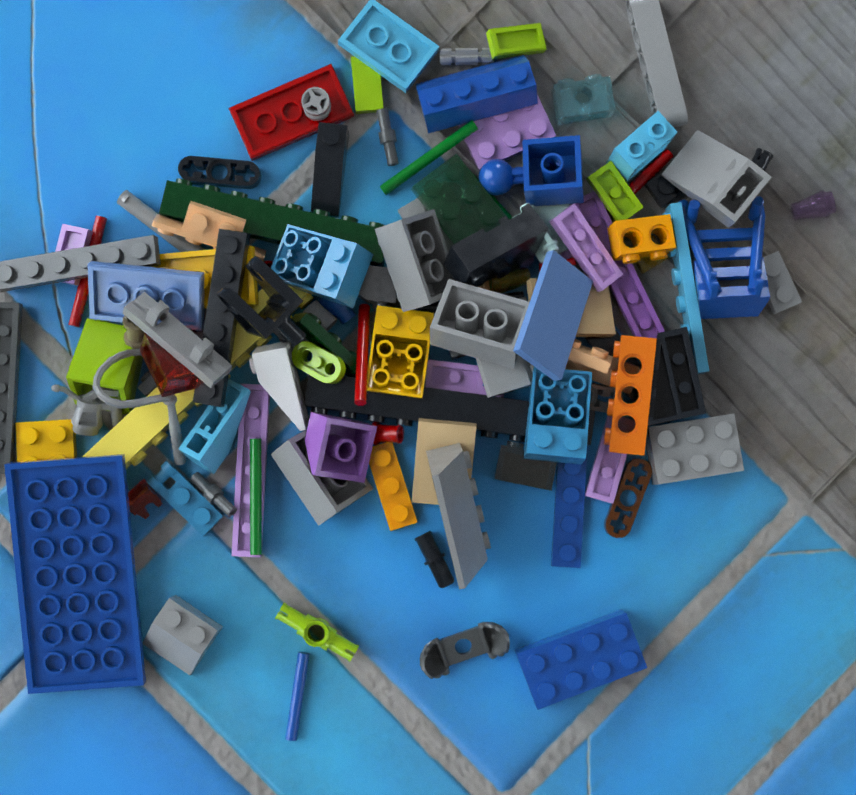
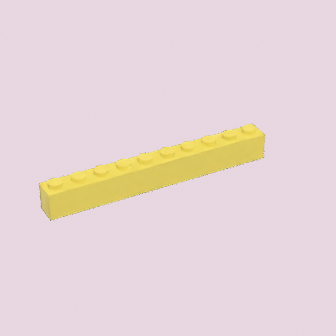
M290 287L303 300L295 310L299 307L304 309L314 299L312 294ZM263 289L258 292L259 305H249L257 314L267 305L266 301L269 299ZM237 322L231 358V371L236 366L241 368L251 357L250 353L257 346L266 345L272 339V336L270 335L265 339L249 334ZM183 364L179 366L182 371L183 384L175 394L177 397L175 407L180 425L189 417L187 412L194 405L196 407L202 405L193 402L197 376ZM174 371L146 397L165 394L176 383ZM159 402L135 407L82 457L125 454L126 469L131 464L133 466L138 465L147 456L145 451L152 445L158 446L168 436L166 433L169 430L167 405Z

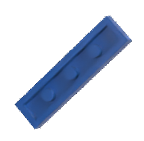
M587 453L586 459L582 464L557 462L551 566L581 568Z

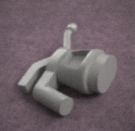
M55 384L51 387L52 391L64 392L77 401V408L71 419L72 430L76 434L85 436L98 435L99 429L103 425L102 410L110 411L113 426H116L123 419L122 408L107 405L97 397L94 390L79 396L64 386ZM101 387L108 396L118 397L119 390Z

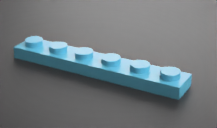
M671 203L662 215L670 214L676 248L668 253V256L670 258L673 257L674 262L671 277L673 284L678 286L679 296L676 297V307L678 313H682L684 322L680 328L687 327L697 374H704L709 372V365L682 203Z

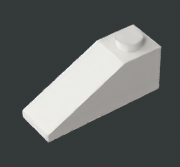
M279 342L256 347L249 358L252 373L257 374L259 383L300 431L306 430L309 416L304 405L305 400L297 367L292 362L290 342Z

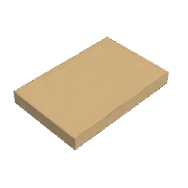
M530 278L526 281L529 302L538 278ZM592 285L576 337H612L616 332L609 286L603 291L597 292Z
M419 418L412 503L439 505L426 451L460 443L463 452H469L473 468L477 423ZM472 468L467 469L469 479L472 478Z

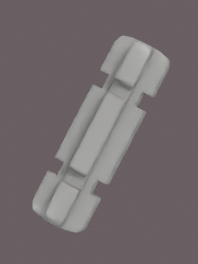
M442 48L439 52V62L441 65H451V63H455V65H478V62L486 65L494 62V59L492 60L490 48H482V51H478V48H455V51H451V48Z

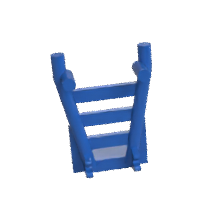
M756 196L751 202L748 218L753 221L752 228L696 230L694 226L700 209L699 201H679L682 203L687 239L696 258L693 265L701 319L759 316L770 299L764 257H762L765 229L763 198ZM752 240L751 247L704 249L702 243ZM750 259V266L712 268L710 261ZM749 279L748 286L720 287L718 280Z

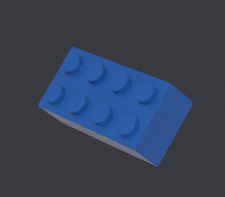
M622 609L515 649L537 710L647 668L627 613Z

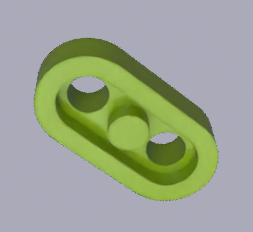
M302 341L293 348L292 362L298 369L323 383L335 384L343 379L346 366L343 359L308 341ZM311 352L312 359L308 361L307 356ZM332 365L335 366V372L333 374L330 373V367Z

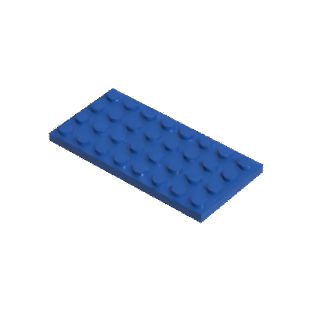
M125 454L4 464L28 694L144 685L146 683Z

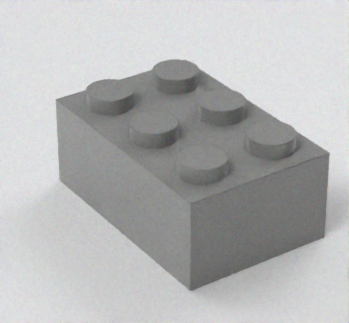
M432 209L376 228L375 232L378 243L382 249L387 270L391 276L402 311L406 312L439 301L448 279H455L444 265L449 251L435 210Z
M734 413L647 427L646 451L648 462L652 468V485L744 471Z

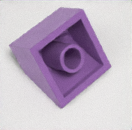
M311 412L305 444L312 475L365 483L377 426L359 420Z

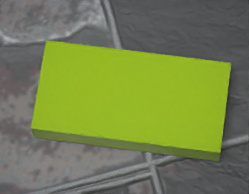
M541 23L492 28L486 32L492 60L540 54L547 50Z
M355 56L351 57L356 114L376 113L378 109L384 108L381 75Z

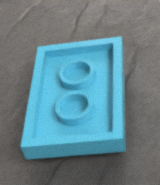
M376 0L368 1L338 39L339 46L404 93H407L439 51V46Z

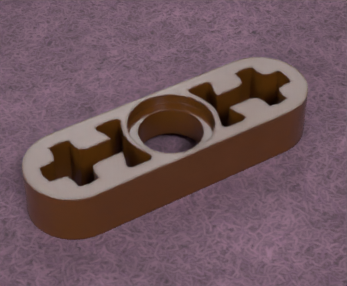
M644 459L630 460L624 468L614 503L610 505L604 520V529L612 537L623 538L629 534L652 475L651 465ZM639 464L642 465L641 470L645 472V475L639 476L635 483L641 484L640 490L634 486L625 485L626 479L629 482L633 481L635 473L631 472V468L637 467ZM631 490L634 492L636 500L632 506L626 507L621 503L620 495L623 491ZM616 506L621 510L631 511L629 517L623 514L621 523L625 525V528L623 530L618 529L617 533L613 532L614 527L610 525L611 520H617L620 512L614 511Z

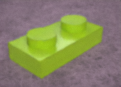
M612 161L586 178L615 221L628 219L644 208Z

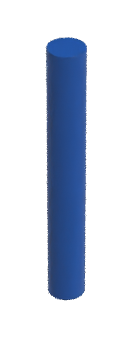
M298 652L285 737L289 741H297L309 661V653Z

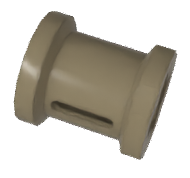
M124 315L123 325L126 328L124 333L125 344L133 349L144 348L150 342V336Z

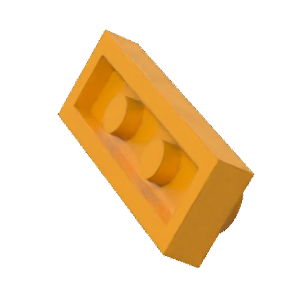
M385 442L373 446L369 465L390 531L418 523L393 442Z

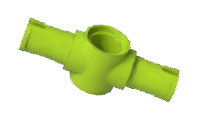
M285 602L275 619L297 630L296 634L303 637L308 645L320 647L325 651L330 649L349 662L359 645L337 634L338 630L332 628L325 619L315 618L310 614L304 615ZM320 625L325 631L324 637L322 639H314L310 635L311 626Z

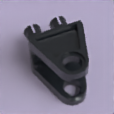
M254 256L246 265V268L269 297L266 301L267 305L259 314L230 287L228 289L226 287L222 288L217 293V297L247 333L265 339L274 333L281 343L289 341L292 346H296L303 341L306 333L302 331L290 316L303 300L266 263Z

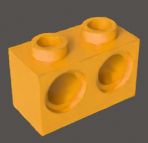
M670 214L617 220L607 228L612 259L614 261L623 260V264L636 263L640 261V258L650 257L651 261L665 259L668 257L667 254L676 248ZM651 234L659 237L660 245L652 241ZM623 237L631 239L633 248H629L624 244Z

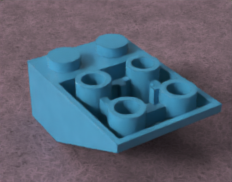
M287 224L271 269L290 287L353 308L374 254L357 243Z
M533 367L524 459L582 464L585 461L592 372L565 369L562 380L554 381L536 367Z

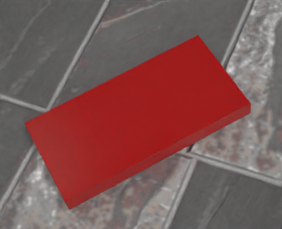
M332 64L229 108L252 161L318 133L319 122L339 124L354 117L352 108ZM312 87H320L329 95L331 112L328 117L321 121L309 119L301 103L304 92Z

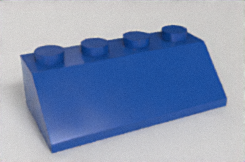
M524 55L415 84L428 133L462 125L471 120L477 121L538 104L536 82L530 63Z

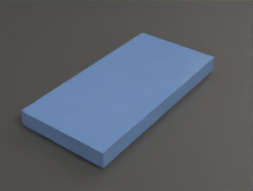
M552 250L545 255L513 351L552 380L558 381L562 380L593 281L556 251Z
M97 261L88 263L90 319L123 322L124 306L146 292L156 302L159 303L162 300L167 304L169 312L190 330L202 331L204 329V272Z

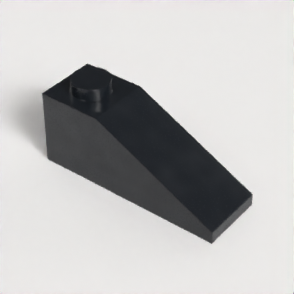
M319 122L315 149L311 213H314V209H319L331 213L330 216L339 217L349 142L347 125Z

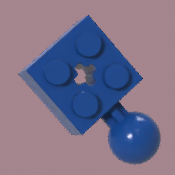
M580 135L522 140L523 167L512 168L504 160L492 159L487 161L479 171L480 186L490 195H503L512 188L513 184H524L525 200L531 206L584 203Z

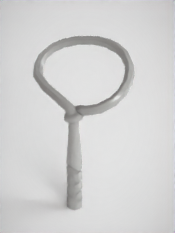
M141 348L124 350L109 357L97 369L93 378V390L97 397L107 405L117 408H135L163 402L168 407L169 431L174 462L176 465H183L186 462L185 455L179 450L183 440L175 407L177 402L175 394L183 384L182 371L177 363L160 352ZM141 355L157 358L169 365L176 375L175 385L165 394L135 400L121 401L111 398L100 387V381L104 372L112 364L130 356Z

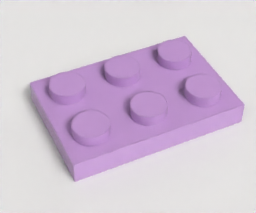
M538 95V104L473 121L478 130L465 138L464 141L478 172L489 160L501 159L505 161L523 153L522 140L556 137ZM465 124L458 125V128L460 129V128L463 127Z

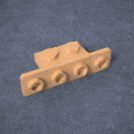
M190 201L184 222L157 214L152 226L158 228V232L164 235L174 236L176 234L185 237V240L191 244L202 245L203 243L216 249L219 229L243 232L246 219ZM255 247V256L264 261L266 250Z
M575 339L565 369L592 372L593 381L610 387L611 371L618 369L619 359L608 355L609 352L598 347H592L591 349L583 346L581 341ZM625 361L624 369L627 373L633 375L640 371L639 366ZM625 387L622 392L630 394L633 387Z

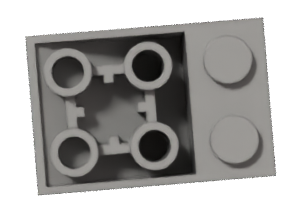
M699 130L695 132L661 174L689 198L699 201L703 209L727 228L739 219L772 178L747 157Z

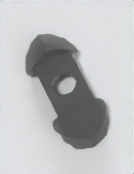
M481 622L478 623V626L441 639L437 637L424 646L420 654V667L430 679H437L442 675L450 673V665L487 653L490 659H495L497 656H503L505 653H508L510 646L509 634L499 624ZM460 639H467L471 642V648L466 653H459L455 649L456 642Z

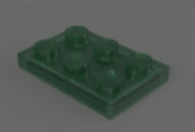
M457 154L411 188L412 192L428 211L435 210L440 227L454 244L481 229L485 233L500 225L498 220L506 216Z

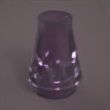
M821 190L799 202L792 203L791 210L794 220L828 218L830 214L836 213V204L831 191L824 192V190Z

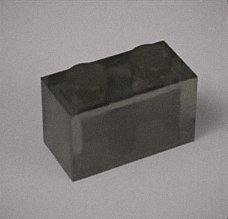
M507 441L506 446L500 445L493 479L552 490L557 462L524 459V444Z

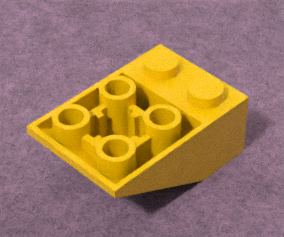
M377 305L367 372V391L423 398L430 350V325L434 318V313L416 310L403 312L401 308Z

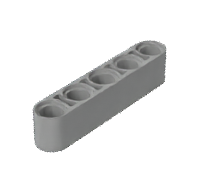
M626 0L627 16L652 115L659 111L674 128L687 125V110L659 0Z

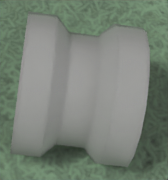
M312 87L307 89L302 95L301 103L309 119L321 121L329 116L331 103L329 95L324 89Z

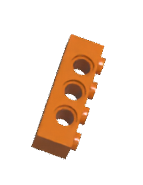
M621 335V341L614 342L613 358H618L619 360L618 369L611 371L610 387H615V398L608 399L607 416L613 417L611 428H605L604 445H609V452L645 455L657 338ZM630 357H635L641 362V369L637 374H629L624 369V363ZM632 386L637 389L638 398L635 402L626 403L622 400L621 392L625 387ZM628 415L635 420L633 430L624 432L619 429L618 421L622 416Z

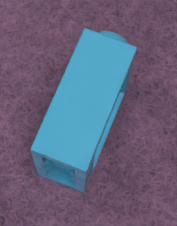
M657 111L614 148L607 163L612 161L626 183H628L668 147L678 132Z

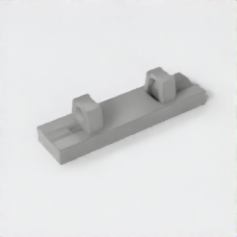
M144 292L124 306L123 314L210 388L230 373L232 365L213 350L214 344L207 338L200 339L169 312V306L162 300L158 303Z

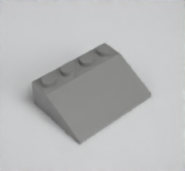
M460 443L428 450L426 453L460 590L467 587L488 560L486 549H490L491 546L487 531L481 532L480 523L485 522L481 505L475 506L473 496L478 495L475 478L469 479L467 469L472 468L468 451L463 452Z

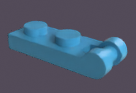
M166 460L160 466L162 469L155 476L152 474L146 482L202 536H205L225 515L215 505L210 504L203 497V494L173 464ZM169 477L176 481L170 489L163 484Z

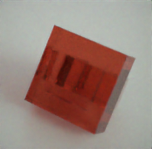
M145 478L128 492L130 512L144 519L150 516L145 508L147 504L153 503L158 508L163 504L160 497L146 482Z

